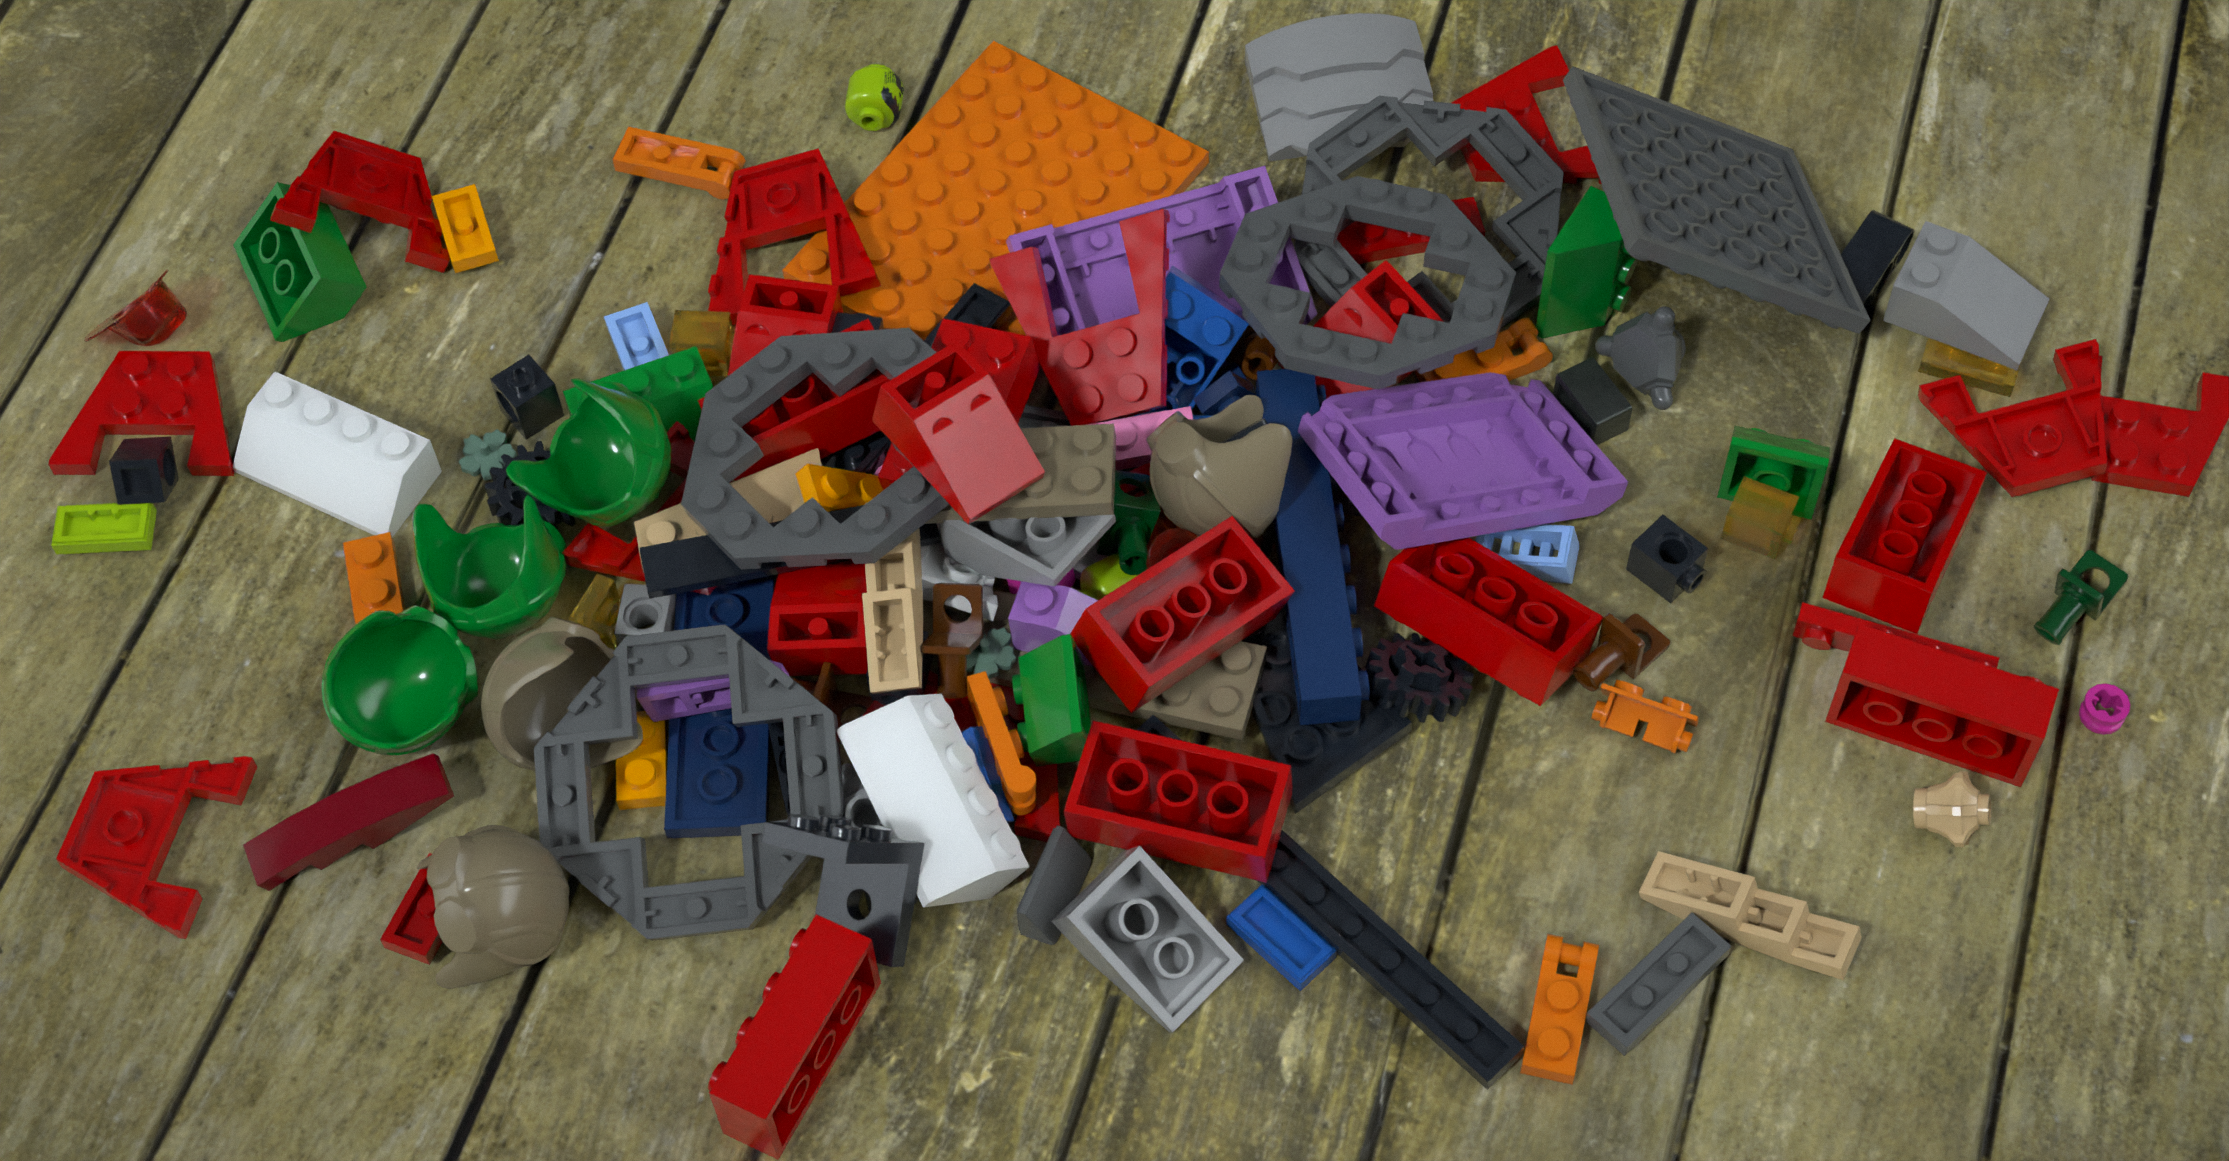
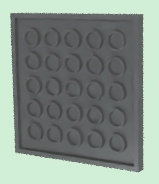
M1572 66L1563 82L1581 127V132L1589 148L1591 159L1601 180L1602 188L1612 209L1613 218L1624 241V247L1631 256L1640 261L1651 260L1668 266L1672 271L1680 275L1690 274L1705 279L1720 289L1727 287L1739 291L1757 302L1767 301L1784 307L1794 315L1801 316L1804 314L1821 320L1831 328L1839 329L1841 327L1860 334L1870 322V318L1793 149Z

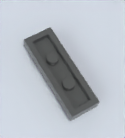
M1691 912L1587 1012L1585 1022L1625 1056L1729 955L1732 946Z

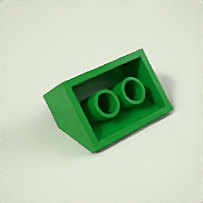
M277 182L233 246L275 341L285 342L345 318L367 286L328 204L319 201L316 222L311 233L270 221L276 203L286 195L290 188L288 184Z
M1593 186L1589 187L1547 251L1536 322L1537 336L1542 339L1604 326L1614 310L1621 312L1624 309L1631 295L1632 287L1627 285L1634 273L1638 259L1631 256L1624 247V241L1613 218V212L1605 192Z
M697 346L591 381L594 384L616 382L625 385L632 393L644 397L652 403L659 413L666 432L677 421L688 430L689 436L694 442L702 412L698 400L704 398L705 394L713 388ZM577 387L563 391L570 416L578 407L583 394Z

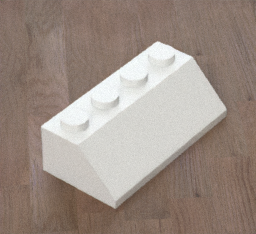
M277 372L271 375L247 406L232 466L234 472L370 534L379 535L390 532L392 537L442 472L429 439Z
M942 694L906 696L846 723L836 730L883 827L893 829V838L925 843L916 892L923 908L990 899L1030 867L1021 851L1018 838L1012 833L998 805L996 795L989 788L976 762L975 754L967 745L954 719V713Z

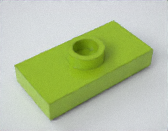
M105 503L58 506L51 546L56 555L151 550L157 509L153 503L123 505Z

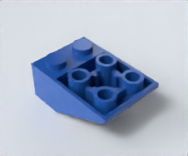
M1173 265L1166 274L1165 299L1168 300V318L1165 319V345H1167L1166 407L1134 416L1189 406L1192 409L1196 404L1193 398L1206 389L1249 325L1242 316L1240 309Z

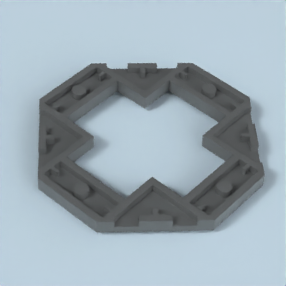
M1379 95L1309 143L1302 194L1341 182L1342 179L1405 136L1415 144L1434 166L1470 142L1523 200L1494 220L1492 226L1493 232L1516 256L1514 260L1508 263L1515 270L1516 277L1500 329L1540 302L1547 251L1557 237L1564 172L1506 109L1487 107L1486 112L1460 109L1461 104L1424 100V105L1398 102V97ZM1344 218L1339 232L1354 223L1355 220ZM1298 239L1295 241L1294 249L1305 279L1330 308L1353 285L1367 275L1337 239L1333 247ZM1423 271L1408 280L1407 282L1440 318L1444 322L1450 323L1457 300L1451 303Z
M1355 176L1246 213L1220 271L1219 287L1228 299L1234 297L1243 308L1242 316L1261 339L1267 338L1276 349L1275 357L1285 369L1379 390L1395 384L1397 376L1416 369L1419 374H1423L1453 363L1454 355L1470 349L1480 353L1494 348L1514 288L1516 272L1447 195L1422 188L1388 183L1379 179ZM1344 218L1430 236L1424 255L1423 267L1466 276L1450 323L1403 313L1392 344L1303 325L1310 307L1311 293L1270 284V281L1288 238L1333 247Z
M910 328L780 336L705 394L681 502L685 512L740 569H759L764 562H786L788 567L825 566L829 559H852L854 564L876 563L949 505L915 466L841 524L812 497L773 527L729 484L764 456L759 445L741 427L812 373L823 381L835 394L841 397L876 369L891 380L937 352ZM893 444L894 448H895L906 460H908V459L903 455V453Z
M725 624L626 636L614 650L613 658L597 677L593 676L567 707L569 711L551 733L547 731L534 747L540 842L552 853L558 863L574 875L581 884L607 906L613 908L648 940L656 941L753 930L812 858V855L762 843L765 822L741 825L744 876L649 887L646 842L644 838L635 837L595 842L589 745L638 739L635 689L729 678L733 725L743 727L783 722L790 813L812 816L819 819L821 814L845 817L839 736L836 732L838 730L837 715ZM787 820L772 821V822H787Z

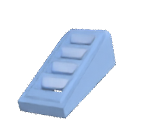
M1542 524L1476 536V542L1491 551L1494 538L1502 539L1498 555L1540 580L1572 584L1579 551V541L1574 526ZM1514 542L1521 543L1518 555L1512 554ZM1534 546L1540 547L1539 556H1532ZM1553 550L1559 551L1558 557H1552Z

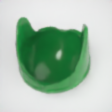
M580 378L571 379V382L583 394L575 412L557 428L550 445L551 457L538 462L529 460L512 461L507 466L506 472L510 480L519 488L553 509L582 519L592 525L601 527L615 526L637 515L658 498L670 470L671 445L658 411L647 399L632 393L625 385L620 383L601 382L594 384Z
M528 494L524 499L523 506L524 524L504 525L502 523H490L473 528L467 534L458 533L448 526L442 515L430 504H418L413 512L412 527L416 563L431 602V608L434 613L465 634L498 640L524 632L547 615L558 596L566 573V562L562 554L567 548L566 542L553 525L542 520L535 501Z
M416 605L398 614L379 610L368 615L353 626L329 654L322 675V702L333 727L351 744L375 754L405 755L425 749L438 741L455 724L464 708L478 697L477 669L470 647L461 641L458 636V630L438 614Z

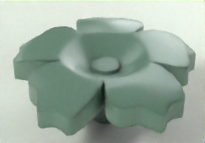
M496 429L492 433H485L483 441L474 434L464 439L465 446L462 451L465 457L461 458L458 462L462 472L469 473L472 476H478L481 473L484 480L492 479L489 472L491 467L502 469L504 466L501 456L506 454L515 458L517 453L512 449L511 444H506V434Z
M1004 627L999 630L990 629L987 638L983 631V639L980 641V644L971 654L967 655V672L974 671V674L986 671L988 678L991 679L998 676V668L1002 670L1012 668V665L1016 662V656L1014 655L1013 647L1009 646L1012 640L1011 634Z

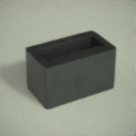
M1593 357L1556 374L1553 391L1554 397L1596 445L1628 430L1632 406Z

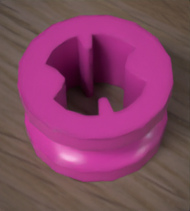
M2097 684L2088 690L2080 705V720L2087 729L2094 733L2102 735L2112 734L2121 728L2130 712L2131 704L2129 698L2123 690L2115 685ZM2100 702L2103 708L2112 707L2114 709L2112 716H2109L2105 710L2097 711L2095 709L2097 703Z

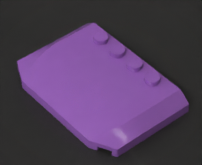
M1261 166L1225 176L1216 184L1054 228L1050 224L1010 235L1006 240V244L1010 253L1028 247L1039 249L1057 334L1059 336L1140 313L1119 221L1159 209H1166L1170 214V223H1167L1166 247L1169 248V270L1172 265L1243 311V308L1234 297L1228 299L1220 289V271L1244 215L1276 204L1278 201L1266 167ZM1288 238L1270 284L1309 292L1291 238ZM1310 297V307L1303 325H1307L1317 315L1312 297ZM1225 360L1218 370L1226 368L1230 363Z
M1489 372L1387 387L1379 390L1373 389L1332 395L1322 402L1320 411L1313 416L1308 412L1304 414L1298 428V433L1375 533L1395 550L1598 515L1623 497L1628 484L1625 477L1540 380L1530 379L1528 387L1509 384L1504 374Z

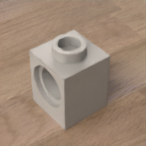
M624 584L614 633L617 644L619 645L626 636L674 631L675 594L649 599L646 585ZM654 624V625H653L652 627H650V628H647V629H639V628H641V627L644 626V625Z

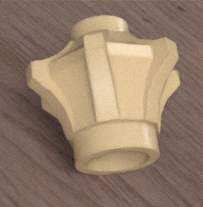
M1968 771L1954 773L1947 781L1938 785L1929 786L1928 788H1915L1913 817L1916 829H1928L1930 832L1946 837L1955 847H1964L1969 844L1971 835L1980 828V825L1991 824L1990 794H1980V790L1971 783Z

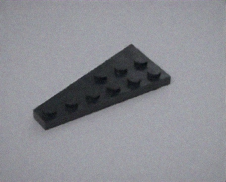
M1284 607L1276 618L1241 640L1242 642L1267 647L1266 664L1256 690L1251 711L1272 761L1291 765L1293 792L1290 804L1295 814L1411 732L1412 722L1407 716L1405 718L1399 716L1400 709L1398 707L1392 706L1385 709L1381 706L1384 697L1371 696L1370 693L1369 700L1361 701L1360 720L1300 725ZM1357 664V666H1358V671H1363V670L1360 668V666Z

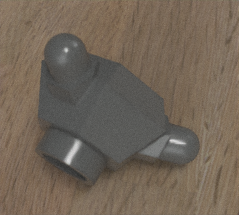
M1667 306L1658 308L1652 314L1645 312L1617 326L1613 336H1601L1595 343L1597 353L1602 356L1611 357L1613 368L1635 389L1644 395L1649 394L1654 407L1659 410H1666L1673 403L1671 388L1674 387L1673 382L1677 378L1681 368V360L1686 350L1682 335L1674 329L1676 326L1674 324L1675 313Z

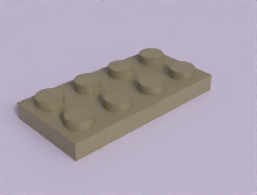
M1114 424L1020 428L1043 467L1045 474L1043 478L975 521H994L995 519L1002 518L1029 519L1034 517L1055 518L1114 515L1116 431ZM949 504L925 524L944 523L943 520H964Z

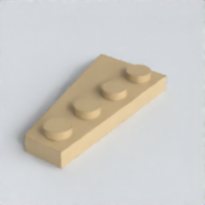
M818 448L729 484L768 523L782 521L804 504L795 473L806 464L822 466ZM681 503L634 522L638 548L707 535L687 515Z

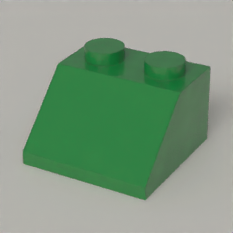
M1735 426L1717 498L1811 520L1827 471L1830 447L1817 445L1805 439H1791L1770 434L1758 428L1748 429Z
M1067 634L1061 635L1018 657L1020 674L1012 675L1015 701L1017 705H1024L1025 722L1017 724L1018 734L1023 751L1029 752L1036 767L1080 761L1092 724L1085 662L1072 635Z

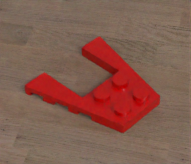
M819 148L734 171L724 216L727 221L724 237L719 238L717 254L720 257L716 274L711 275L708 293L711 299L708 312H703L702 322L708 332L736 325L739 306L748 280L746 250L826 229L831 282L832 285L839 286L841 297L881 287L880 279Z
M1159 209L1119 221L1140 312L1135 315L1058 336L1039 249L1028 247L989 259L1026 336L1032 337L1037 358L1071 426L1122 419L1166 407L1167 345H1165V319L1168 318V300L1165 299L1166 271H1169V248L1166 247L1167 223H1170V214L1166 209Z

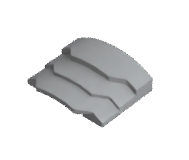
M1371 13L1331 15L1282 27L1245 45V66L1269 162L1307 156L1310 142L1379 95L1398 97V102L1424 105V100L1433 101V92L1424 63V50L1416 22L1393 15ZM1405 136L1390 147H1405L1411 140Z

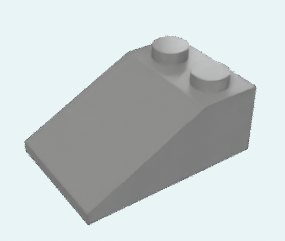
M1925 221L1893 285L1883 321L2018 370L2048 305L2049 298L1971 237Z
M1115 515L1055 518L1034 517L1029 519L1002 518L995 519L994 521H974L969 525L962 520H943L944 523H939L945 555L981 575L1056 586L1116 520Z
M1141 846L1122 851L1051 921L1087 961L1170 1033H1173L1244 961Z

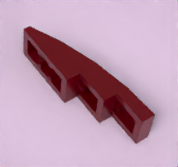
M434 753L383 771L340 790L284 819L243 844L258 887L271 891L309 865L323 870L361 844L375 849L453 798L454 793L441 760Z

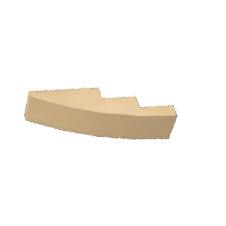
M917 529L876 563L865 564L867 593H862L869 685L870 693L872 694L922 688L923 591L920 530Z
M1658 851L1639 891L1641 899L1683 920L1691 912L1694 913L1719 936L1787 963L1844 980L1862 938L1859 926L1809 913L1806 901L1758 889L1755 877L1660 851Z

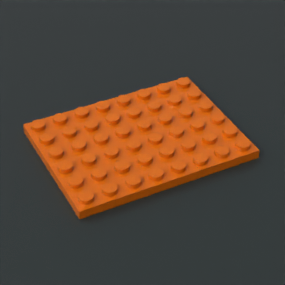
M993 41L844 202L880 279L881 287L841 297L843 313H865L873 317H881L884 329L910 328L924 341L973 283L1009 301L989 259L1010 253L1006 244V240L1010 235L1050 224L1056 228L1183 193L1209 163V151ZM826 229L819 230L782 270L784 279L832 285ZM1012 308L1013 313L998 330L1026 335Z

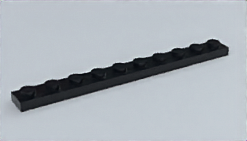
M1154 715L1136 729L1146 733L1181 740ZM1281 830L1267 883L1258 882L1267 887L1332 945L1342 959L1488 1090L1523 1055L1524 1046L1289 835Z

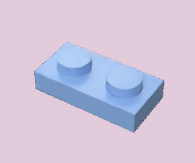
M648 302L604 316L606 327L623 370L669 355Z

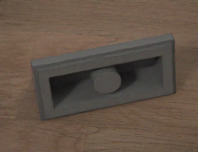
M1058 825L1056 828H1053L1017 908L1020 935L1049 945H1055L1061 934V931L1051 921L1078 896L1091 866V858L1065 828Z

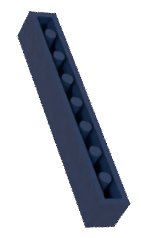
M1289 369L1257 371L1256 396L1261 399L1264 412L1262 419L1265 418L1268 424L1274 423L1286 426L1290 430L1293 440L1289 465L1279 503V511L1273 521L1279 572L1295 590L1284 605L1299 723L1300 725L1360 720L1361 701L1369 700V681L1366 670L1358 671L1356 658L1363 657L1362 633L1360 627L1352 628L1350 615L1357 614V603L1354 585H1345L1344 573H1350L1351 570L1348 544H1339L1338 532H1344L1342 503H1333L1332 492H1338V483L1298 433L1302 416L1307 412L1313 416L1320 411L1322 402L1326 400L1325 386L1316 385L1315 375Z

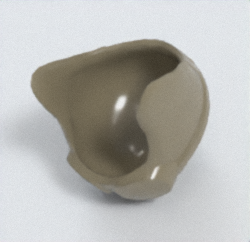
M1246 395L1234 401L1216 415L1202 419H1187L1180 411H1176L1147 437L1146 441L1152 451L1150 482L1155 498L1164 514L1184 531L1201 536L1233 516L1250 537L1257 538L1264 533V530L1276 518L1291 455L1293 440L1290 430L1284 425L1269 423L1251 431L1241 439L1220 443L1263 418L1264 408L1258 396Z
M550 617L538 629L524 633L512 641L494 661L483 688L482 718L490 741L498 753L510 763L520 768L535 771L534 747L547 731L551 733L569 711L567 707L590 679L593 676L597 677L613 658L614 651L600 640L599 634L578 623ZM637 722L638 739L589 745L590 769L611 762L636 750L643 740V730L640 724Z
M487 825L472 830L463 836L447 838L434 850L431 856L419 862L417 869L428 868L427 880L433 890L435 900L434 921L437 931L444 944L451 951L456 952L452 961L441 968L436 974V982L439 986L446 989L460 988L501 977L522 967L534 965L542 961L558 946L568 916L569 885L556 858L538 840L506 826Z

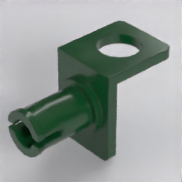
M1115 470L1114 515L1116 522L1096 544V551L1100 555L1110 556L1111 554L1118 553L1120 568L1128 575L1141 574L1149 569V564L1147 563H1151L1147 545L1161 510L1151 486L1150 475ZM1119 485H1135L1143 491L1144 496L1135 497L1128 495Z
M2087 550L2070 572L2062 568L2057 574L2054 593L2058 597L2042 618L2034 624V629L2047 641L2060 645L2065 635L2083 613L2095 621L2127 582L2128 574L2094 551ZM2090 569L2101 570L2107 575L2109 586L2104 592L2100 593L2080 580L2081 575Z

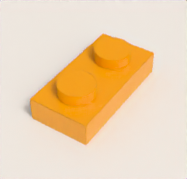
M475 184L432 196L455 273L499 261Z
M806 464L795 473L804 503L813 497L827 512L865 505V503H868L883 491L878 475Z
M646 711L636 712L637 722L643 730V740L640 746L633 752L616 759V802L619 810L665 806L668 720L653 722Z

